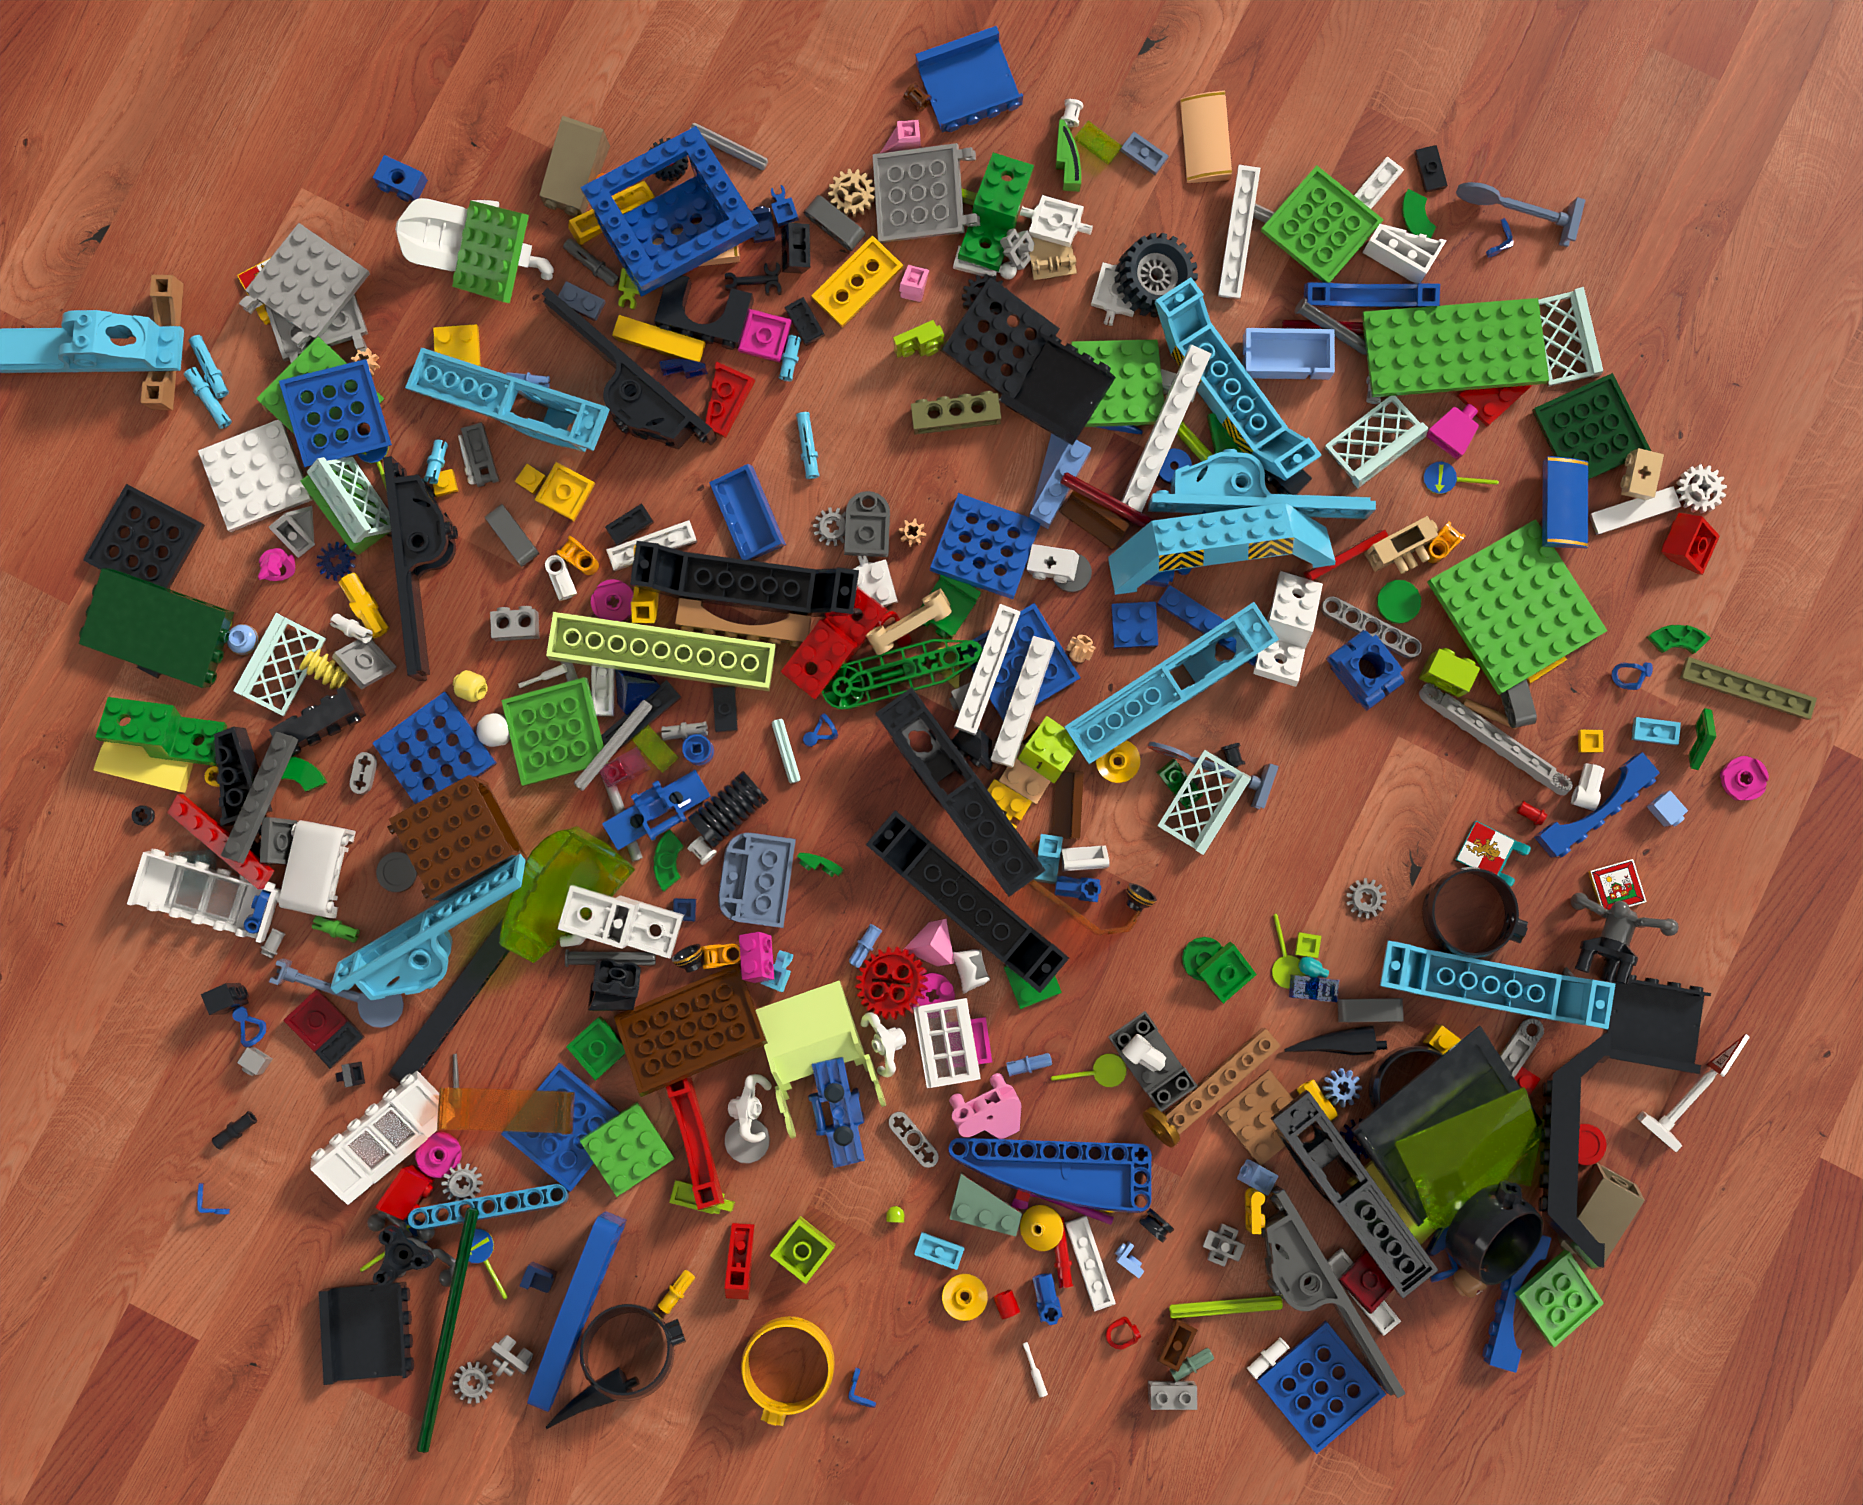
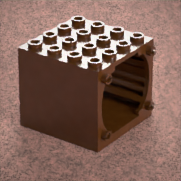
M472 775L462 778L389 818L391 825L387 826L388 830L392 835L394 833L397 834L425 887L424 890H421L425 899L430 897L431 900L441 901L518 854H521L525 860H528L488 782Z

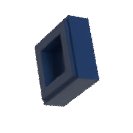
M674 898L673 912L683 914L682 921H696L697 899Z

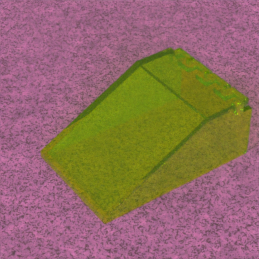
M1523 1087L1399 1140L1395 1145L1413 1182H1415L1429 1224L1433 1229L1441 1227L1444 1229L1450 1226L1459 1209L1475 1193L1487 1186L1499 1184V1182L1506 1180L1541 1138L1527 1091Z

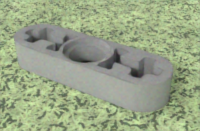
M898 1111L893 1113L889 1118V1126L922 1166L929 1168L936 1165L939 1155L934 1146L904 1112ZM896 1116L898 1118L904 1117L903 1124L906 1128L909 1125L913 1127V1129L905 1133L904 1137L900 1134L904 1130L900 1126L895 1127L893 1125L895 1123L894 1117ZM911 1133H917L920 1136V1143L916 1146H911L907 1142V1137ZM925 1142L928 1146H925L924 1149L928 1153L931 1151L934 1153L932 1156L934 1161L924 1162V1154L921 1150L918 1154L914 1150L919 1149Z

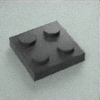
M264 817L261 826V863L287 865L293 841L291 832L293 825L297 824V820Z

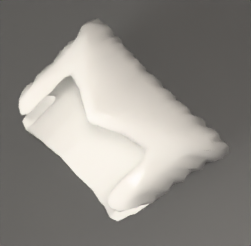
M972 949L953 952L954 961L961 978L963 994L984 985L990 980L985 969L981 950Z

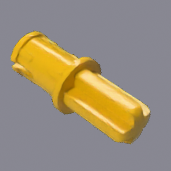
M685 1270L675 1284L669 1286L670 1290L657 1306L663 1312L669 1314L678 1300L684 1298L683 1294L694 1281L695 1276L690 1271Z

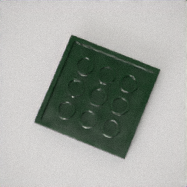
M1613 373L1532 409L1554 457L1588 461V480L1625 464L1627 455L1633 450L1639 448L1651 451Z

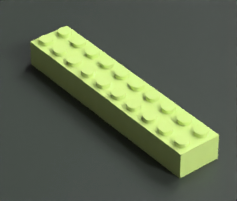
M553 612L546 656L549 660L770 691L776 646L771 643Z

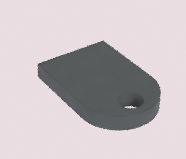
M871 491L860 492L849 500L846 508L844 555L888 557L890 508L887 501L878 493ZM865 499H871L875 504L867 508L863 506L862 502Z

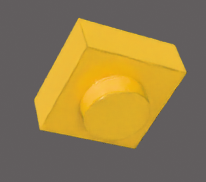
M526 464L515 482L535 495L546 479V476L529 464Z
M452 469L441 471L438 483L433 484L435 495L439 497L459 492L454 471Z
M1578 730V753L1603 752V730Z

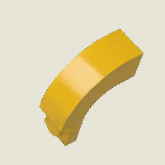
M634 586V595L631 601L632 623H655L659 593Z

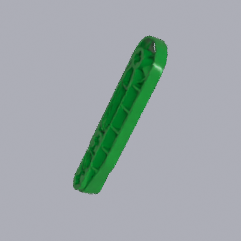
M932 639L885 652L881 655L849 662L842 665L834 676L836 680L832 678L822 691V695L825 701L832 707L848 710L900 696L905 691L893 694L891 686L909 681L910 687L914 691L948 682L977 663L983 649L978 642L973 640ZM934 642L945 643L946 648L927 652L926 645ZM948 643H960L953 646L948 645ZM923 646L924 654L906 658L904 651ZM969 647H973L974 650H977V652L974 653V657H971L969 654L963 655L964 660L961 661V656L958 652L959 649H961L962 653L969 652ZM949 652L956 654V660L951 664L945 662V655ZM902 653L903 660L885 664L884 656ZM938 655L940 657L941 663L943 664V666L940 667V664L938 662L931 665V669H928L926 666L923 665L927 663V659H930L932 662L938 661V658L936 657ZM880 658L881 666L867 670L863 669V662ZM859 664L860 672L850 666ZM903 666V668H900L898 670L891 671L888 673H882L881 676L873 677L872 675L877 672ZM964 666L963 668H961V669L958 670L957 672L955 671V668ZM847 669H850L849 678L845 677ZM952 669L953 674L935 682L934 674ZM905 672V677L897 678L875 685L876 680H885L890 677L903 675ZM864 676L869 678L870 686L866 687ZM931 676V684L914 688L912 680ZM862 681L861 685H854V683ZM843 682L849 685L845 693L839 690ZM888 687L890 695L871 699L870 692ZM866 693L868 701L860 703Z

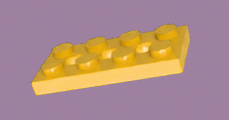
M871 236L811 297L843 328L903 269V264L874 236ZM870 262H876L879 268L872 272L867 269V265ZM861 277L864 282L861 286L856 287L852 285V279ZM839 292H845L848 294V299L840 302L836 299V296Z

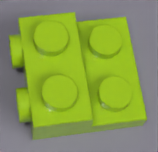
M931 320L893 337L894 351L897 358L911 356L915 353V350H918L921 357L936 354L941 345L945 344L943 330L940 325L936 326L934 320Z

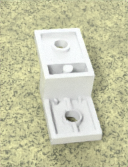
M1280 571L1271 610L1266 619L1279 640L1257 655L1253 674L1291 686H1297L1305 648L1314 630L1322 583ZM1293 594H1298L1301 598H1296ZM1275 659H1280V660H1282L1284 663H1283V664H1280V663L1276 662Z
M571 885L558 929L621 949L630 946L671 958L684 915L621 895L613 898ZM584 907L592 911V917L589 920H585L581 916V910ZM657 924L661 927L662 932L660 936H653L650 933L651 925Z

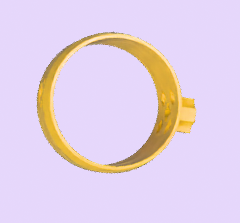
M780 1317L765 1323L757 1329L744 1350L741 1374L749 1395L758 1405L764 1408L761 1420L771 1425L783 1426L786 1415L801 1413L815 1406L824 1397L831 1384L835 1366L834 1353L830 1341L818 1326L803 1318ZM779 1327L802 1329L817 1339L824 1349L828 1361V1377L821 1389L804 1401L783 1403L773 1400L762 1393L752 1379L749 1369L751 1347L761 1335Z

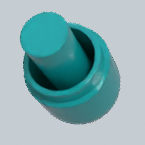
M1303 957L1299 961V969L1302 973L1315 978L1318 976L1328 977L1329 970L1323 968L1320 961L1312 957Z

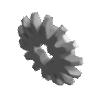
M830 507L828 508V514L823 510L821 511L822 518L816 516L815 519L819 521V524H813V527L819 528V531L814 532V534L822 535L819 539L820 542L827 539V546H829L830 541H834V546H838V539L845 543L843 536H845L846 520L844 517L846 512L840 515V508H837L836 512L832 513V508ZM835 521L839 530H834L833 533H830L827 524H832Z
M1364 878L1362 885L1357 880L1355 881L1357 888L1352 885L1349 887L1353 894H1346L1347 897L1352 898V901H1348L1347 905L1354 904L1351 912L1359 910L1358 917L1365 913L1366 919H1369L1370 912L1376 917L1378 916L1375 911L1376 909L1384 910L1380 903L1386 904L1387 900L1381 899V896L1386 895V892H1379V889L1383 886L1380 884L1375 887L1376 880H1372L1370 884H1367V878ZM1363 892L1367 895H1372L1369 905L1366 902L1362 903L1360 901L1363 898Z
M460 1163L457 1164V1171L450 1167L449 1170L452 1174H444L443 1177L448 1180L441 1182V1185L448 1186L442 1190L443 1193L450 1192L447 1198L450 1200L453 1196H456L455 1202L459 1201L462 1197L463 1200H467L469 1195L472 1199L475 1198L473 1192L480 1193L481 1191L477 1185H483V1181L477 1180L482 1174H474L477 1167L468 1170L469 1163L466 1164L464 1169L461 1168ZM466 1177L465 1180L469 1182L468 1185L459 1188V1184L456 1181Z
M478 1361L475 1367L472 1366L471 1362L467 1363L468 1369L463 1366L459 1367L463 1373H455L454 1375L459 1378V1381H453V1385H459L455 1393L461 1391L463 1394L460 1399L463 1400L467 1396L469 1397L467 1403L470 1404L472 1398L476 1399V1403H480L481 1395L484 1399L488 1398L485 1391L491 1393L493 1391L488 1386V1384H494V1380H488V1377L493 1375L492 1371L487 1374L484 1372L487 1365L479 1369L480 1362ZM471 1376L480 1380L476 1389L472 1385H468Z

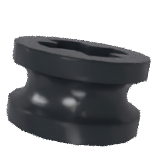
M140 805L133 809L131 817L135 824L148 826L153 823L155 812L148 806ZM145 810V814H148L147 819H143L142 822V818L139 817V813H143Z

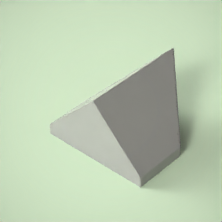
M312 506L287 512L269 526L270 530L298 558L315 545Z

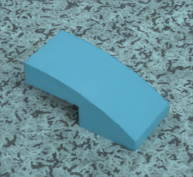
M1046 834L1040 835L1037 859L1046 871L1036 877L1034 881L1056 884L1063 837Z

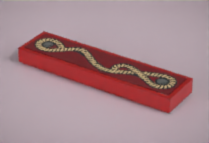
M1379 530L1334 555L1335 565L1312 567L1303 572L1306 579L1314 580L1368 550L1373 544L1388 537L1386 530Z

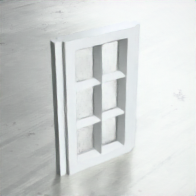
M967 998L913 1007L927 1088L981 1079Z

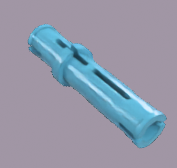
M195 335L191 337L188 342L205 373L204 378L206 382H209L215 397L223 398L227 396L229 391L221 378L222 372L217 369L202 336Z
M192 367L193 372L191 369L186 370L184 376L193 387V393L195 396H199L218 427L223 429L229 426L232 421L211 392L209 383L203 380L196 367Z
M800 412L796 414L802 448L801 460L804 461L806 479H815L820 475L817 465L818 452L815 451L810 413Z

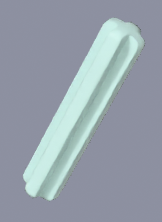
M782 719L772 721V727L789 783H796L800 781V775L785 724Z

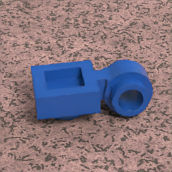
M262 890L259 896L255 895L251 908L255 909L254 913L250 914L244 921V928L247 932L252 934L259 932L271 894L270 891Z

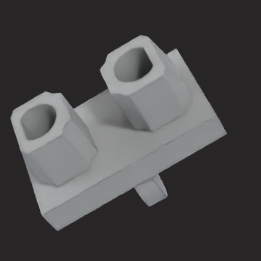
M508 1335L500 1340L498 1344L495 1342L491 1348L493 1353L504 1360L503 1363L496 1358L492 1363L499 1368L495 1375L500 1377L504 1372L511 1377L515 1371L508 1367L509 1364L525 1375L529 1369L528 1365L533 1357V1353L523 1348L517 1357L512 1355L510 1351L516 1344V1341Z

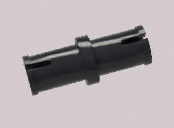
M247 1111L246 1114L235 1122L227 1124L226 1129L213 1137V1145L219 1150L223 1149L232 1140L239 1139L245 1130L256 1124L257 1118L251 1111Z

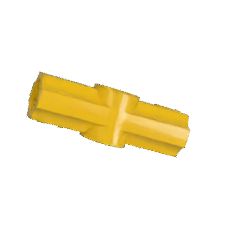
M347 574L341 578L338 583L349 599L352 611L358 619L362 620L365 628L373 632L371 634L372 638L380 637L387 633L390 628L379 612L376 600L370 592L366 591L357 574Z

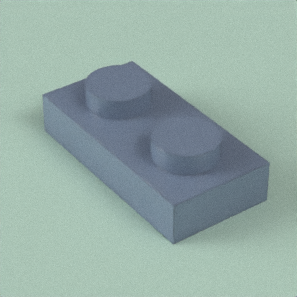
M1134 131L1121 147L1122 153L1155 176L1169 157Z
M567 281L558 295L577 313L594 321L598 319L606 303L604 299Z

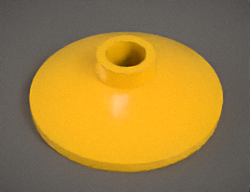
M1126 740L1098 758L1096 766L1101 776L1113 783H1123L1132 779L1138 772L1140 754L1137 748ZM1114 758H1120L1122 761L1121 765H1115L1113 763Z
M1036 1205L1029 1208L1023 1214L1020 1222V1231L1028 1246L1037 1251H1048L1056 1247L1061 1241L1063 1223L1061 1217L1053 1208L1046 1205ZM1037 1225L1041 1227V1233L1037 1232Z
M956 1275L944 1286L942 1302L948 1314L955 1319L963 1321L972 1320L978 1317L987 1305L988 1295L986 1287L974 1275ZM962 1292L969 1294L967 1300L961 1299L960 1295Z

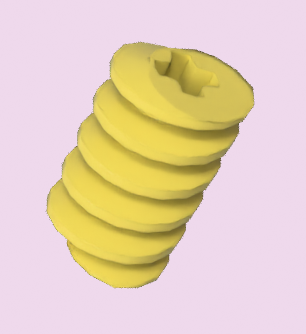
M321 649L315 652L309 651L299 667L300 670L307 668L308 675H312L315 672V680L323 677V685L331 682V690L337 687L339 689L345 685L349 679L348 674L343 672L340 666H335L336 661L334 659L330 662L327 661L329 654L326 653L320 657Z

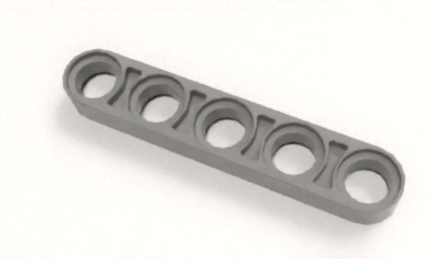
M1328 597L1321 605L1323 615L1357 633L1366 630L1365 625L1367 622H1374L1377 626V631L1369 634L1372 637L1377 635L1387 649L1405 658H1414L1421 652V643L1416 638L1337 597ZM1332 601L1337 604L1338 609L1335 613L1327 611V602ZM1347 612H1354L1357 615L1355 623H1349L1346 620ZM1387 632H1393L1396 635L1397 640L1394 644L1386 642L1385 634ZM1407 642L1415 644L1416 652L1414 654L1406 652L1405 644Z

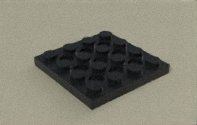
M989 277L940 351L999 394L1005 393L1014 399L1023 384L1026 374L1047 343L1040 334L1043 333L1048 337L1051 334L1056 336L1060 328ZM993 302L1000 306L998 315L990 312L989 307ZM1010 315L1017 318L1018 323L1015 328L1010 327L1007 323V318ZM979 321H985L988 324L986 333L978 330L977 325ZM1027 328H1031L1035 332L1033 340L1026 339L1025 330ZM998 333L1005 336L1006 342L1003 346L998 345L995 341ZM967 339H973L976 342L974 351H969L966 348L965 343ZM1015 346H1019L1023 350V356L1020 359L1013 355V348ZM986 351L991 352L994 356L991 364L983 360V355ZM1003 364H1007L1011 368V374L1008 377L1001 373Z
M126 484L83 561L100 570L102 568H112L170 589L205 525ZM140 508L141 515L139 518L132 519V511ZM154 518H159V527L151 529L150 522ZM125 527H129V536L126 538H121V530ZM178 528V537L170 539L169 532L171 529ZM144 537H148V546L145 548H140V540ZM118 546L119 554L112 558L109 554L110 549ZM167 547L168 555L165 558H160L158 555L159 550ZM137 556L138 564L131 568L128 564L129 559ZM156 566L157 574L150 578L147 574L148 569Z

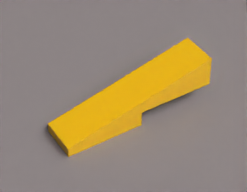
M642 181L613 195L612 198L622 214H625L652 200L655 196L647 183ZM593 209L569 220L568 228L579 245L602 233Z
M621 315L618 316L612 334L617 341L656 350L660 354L698 364L706 345L704 341L660 329V327Z

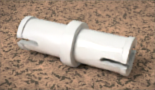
M335 614L331 618V621H333L330 623L331 626L343 631L346 636L355 637L363 643H368L372 639L371 634L373 632L360 626L357 621L353 619L348 620L340 614Z
M1279 1337L1266 1351L1263 1349L1260 1352L1261 1355L1246 1369L1257 1379L1267 1368L1273 1367L1276 1364L1275 1361L1290 1347Z

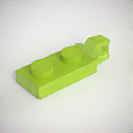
M675 1180L669 1203L698 1210L692 1190L693 1185ZM724 1199L725 1204L699 1211L720 1214L722 1209L731 1212L735 1202Z

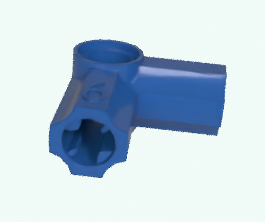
M1057 876L1055 895L1078 898L1081 901L1098 902V897L1101 893L1099 879L1083 877L1077 879Z
M1044 1273L1032 1277L1037 1296L1036 1304L1040 1322L1046 1321L1049 1325L1057 1324L1058 1319L1062 1318L1063 1315L1059 1298L1056 1296L1052 1274Z

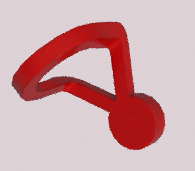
M889 611L881 617L876 627L883 626L885 621L891 617H894L896 622L900 618L896 612ZM905 634L897 639V643L902 648L911 645L912 639L909 634Z
M1121 1317L1111 1323L1105 1335L1108 1344L1120 1350L1136 1344L1138 1339L1141 1338L1135 1324L1132 1325L1127 1317ZM1127 1324L1132 1331L1133 1338L1121 1345L1113 1343L1111 1340L1112 1330L1117 1326Z

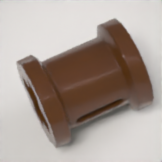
M915 82L907 88L903 98L910 100L917 107V110L921 112L928 106L932 96L926 95L918 88V84Z

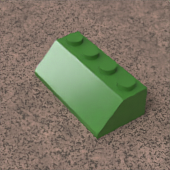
M307 475L300 480L348 547L357 555L389 533L364 537L361 542L354 543L310 476ZM342 475V479L351 483L352 479ZM356 482L355 486L363 489V487ZM354 492L353 496L363 501V497ZM368 500V504L377 508L374 502ZM366 510L365 514L375 519V514ZM379 519L380 522L389 525L386 520Z

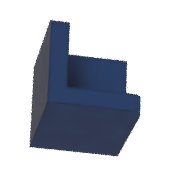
M531 1262L527 1266L520 1287L527 1290L532 1287L548 1293L557 1271Z

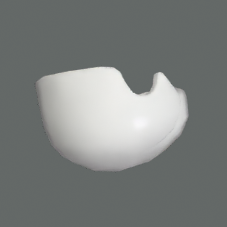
M487 714L477 723L476 734L482 744L496 747L506 745L509 742L510 735L504 715Z

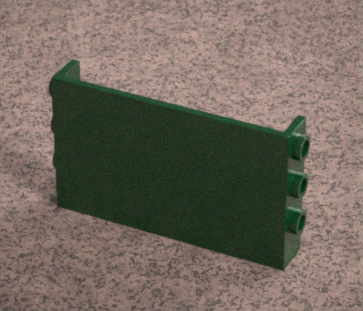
M102 568L98 582L92 590L93 598L91 605L86 610L87 618L85 624L79 632V644L200 688L211 687L217 678V666L221 663L224 656L222 651L224 644L229 640V628L234 612L118 570Z

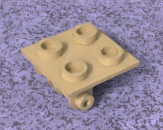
M1032 237L1035 245L1033 251L1029 252V255L1031 257L1030 261L1034 280L1077 274L1075 266L1076 257L1073 255L1072 244L1070 247Z

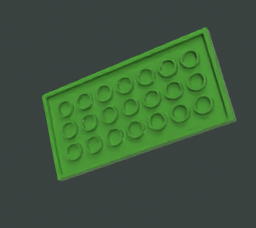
M1538 298L1365 311L1362 314L1372 397L1538 385L1549 382Z

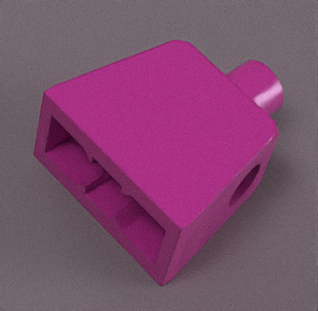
M1467 404L1462 411L1453 407L1428 430L1426 437L1458 460L1465 453L1479 427L1478 423L1472 420L1478 413V410L1470 404Z

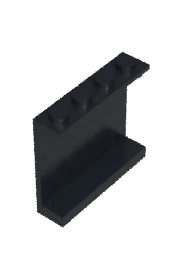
M1041 333L1040 336L1047 343L1026 374L1019 392L1014 399L1003 393L999 401L1073 446L1116 377L1109 372L1111 368L1100 361L1099 364L1093 362L1095 359L1087 353L1083 352L1080 355L1077 353L1078 349L1067 343L1064 346L1061 344L1062 340L1051 334L1048 337Z
M1636 975L1630 976L1628 985L1614 981L1615 990L1609 1028L1606 1032L1611 1034V1056L1609 1058L1700 1074L1701 1065L1695 1064L1704 996L1711 997V993L1703 992L1704 988L1690 985L1689 989L1681 988V983L1667 981V985L1659 984V980L1645 977V981L1636 980Z
M395 1282L383 1286L371 1284L325 1288L319 1291L323 1385H332L337 1381L391 1376L407 1378L412 1374L414 1358L411 1357L410 1348L413 1347V1336L409 1334L412 1314L411 1311H408V1301H410L411 1294L406 1282Z

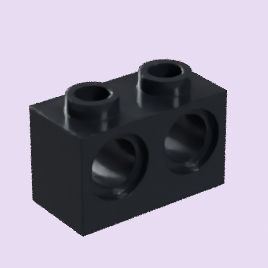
M787 223L781 229L782 272L803 274L811 267L809 224Z

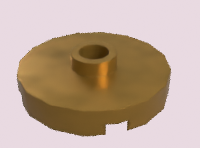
M1150 1107L1143 1112V1118L1152 1133L1166 1146L1172 1148L1176 1146L1180 1141V1136L1175 1126H1169L1166 1122L1168 1120L1166 1115L1155 1107Z

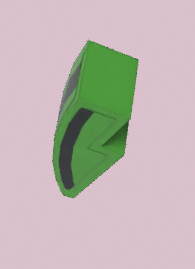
M1060 119L1056 169L1064 170L1063 191L1080 192L1081 165L1079 153L1066 122Z

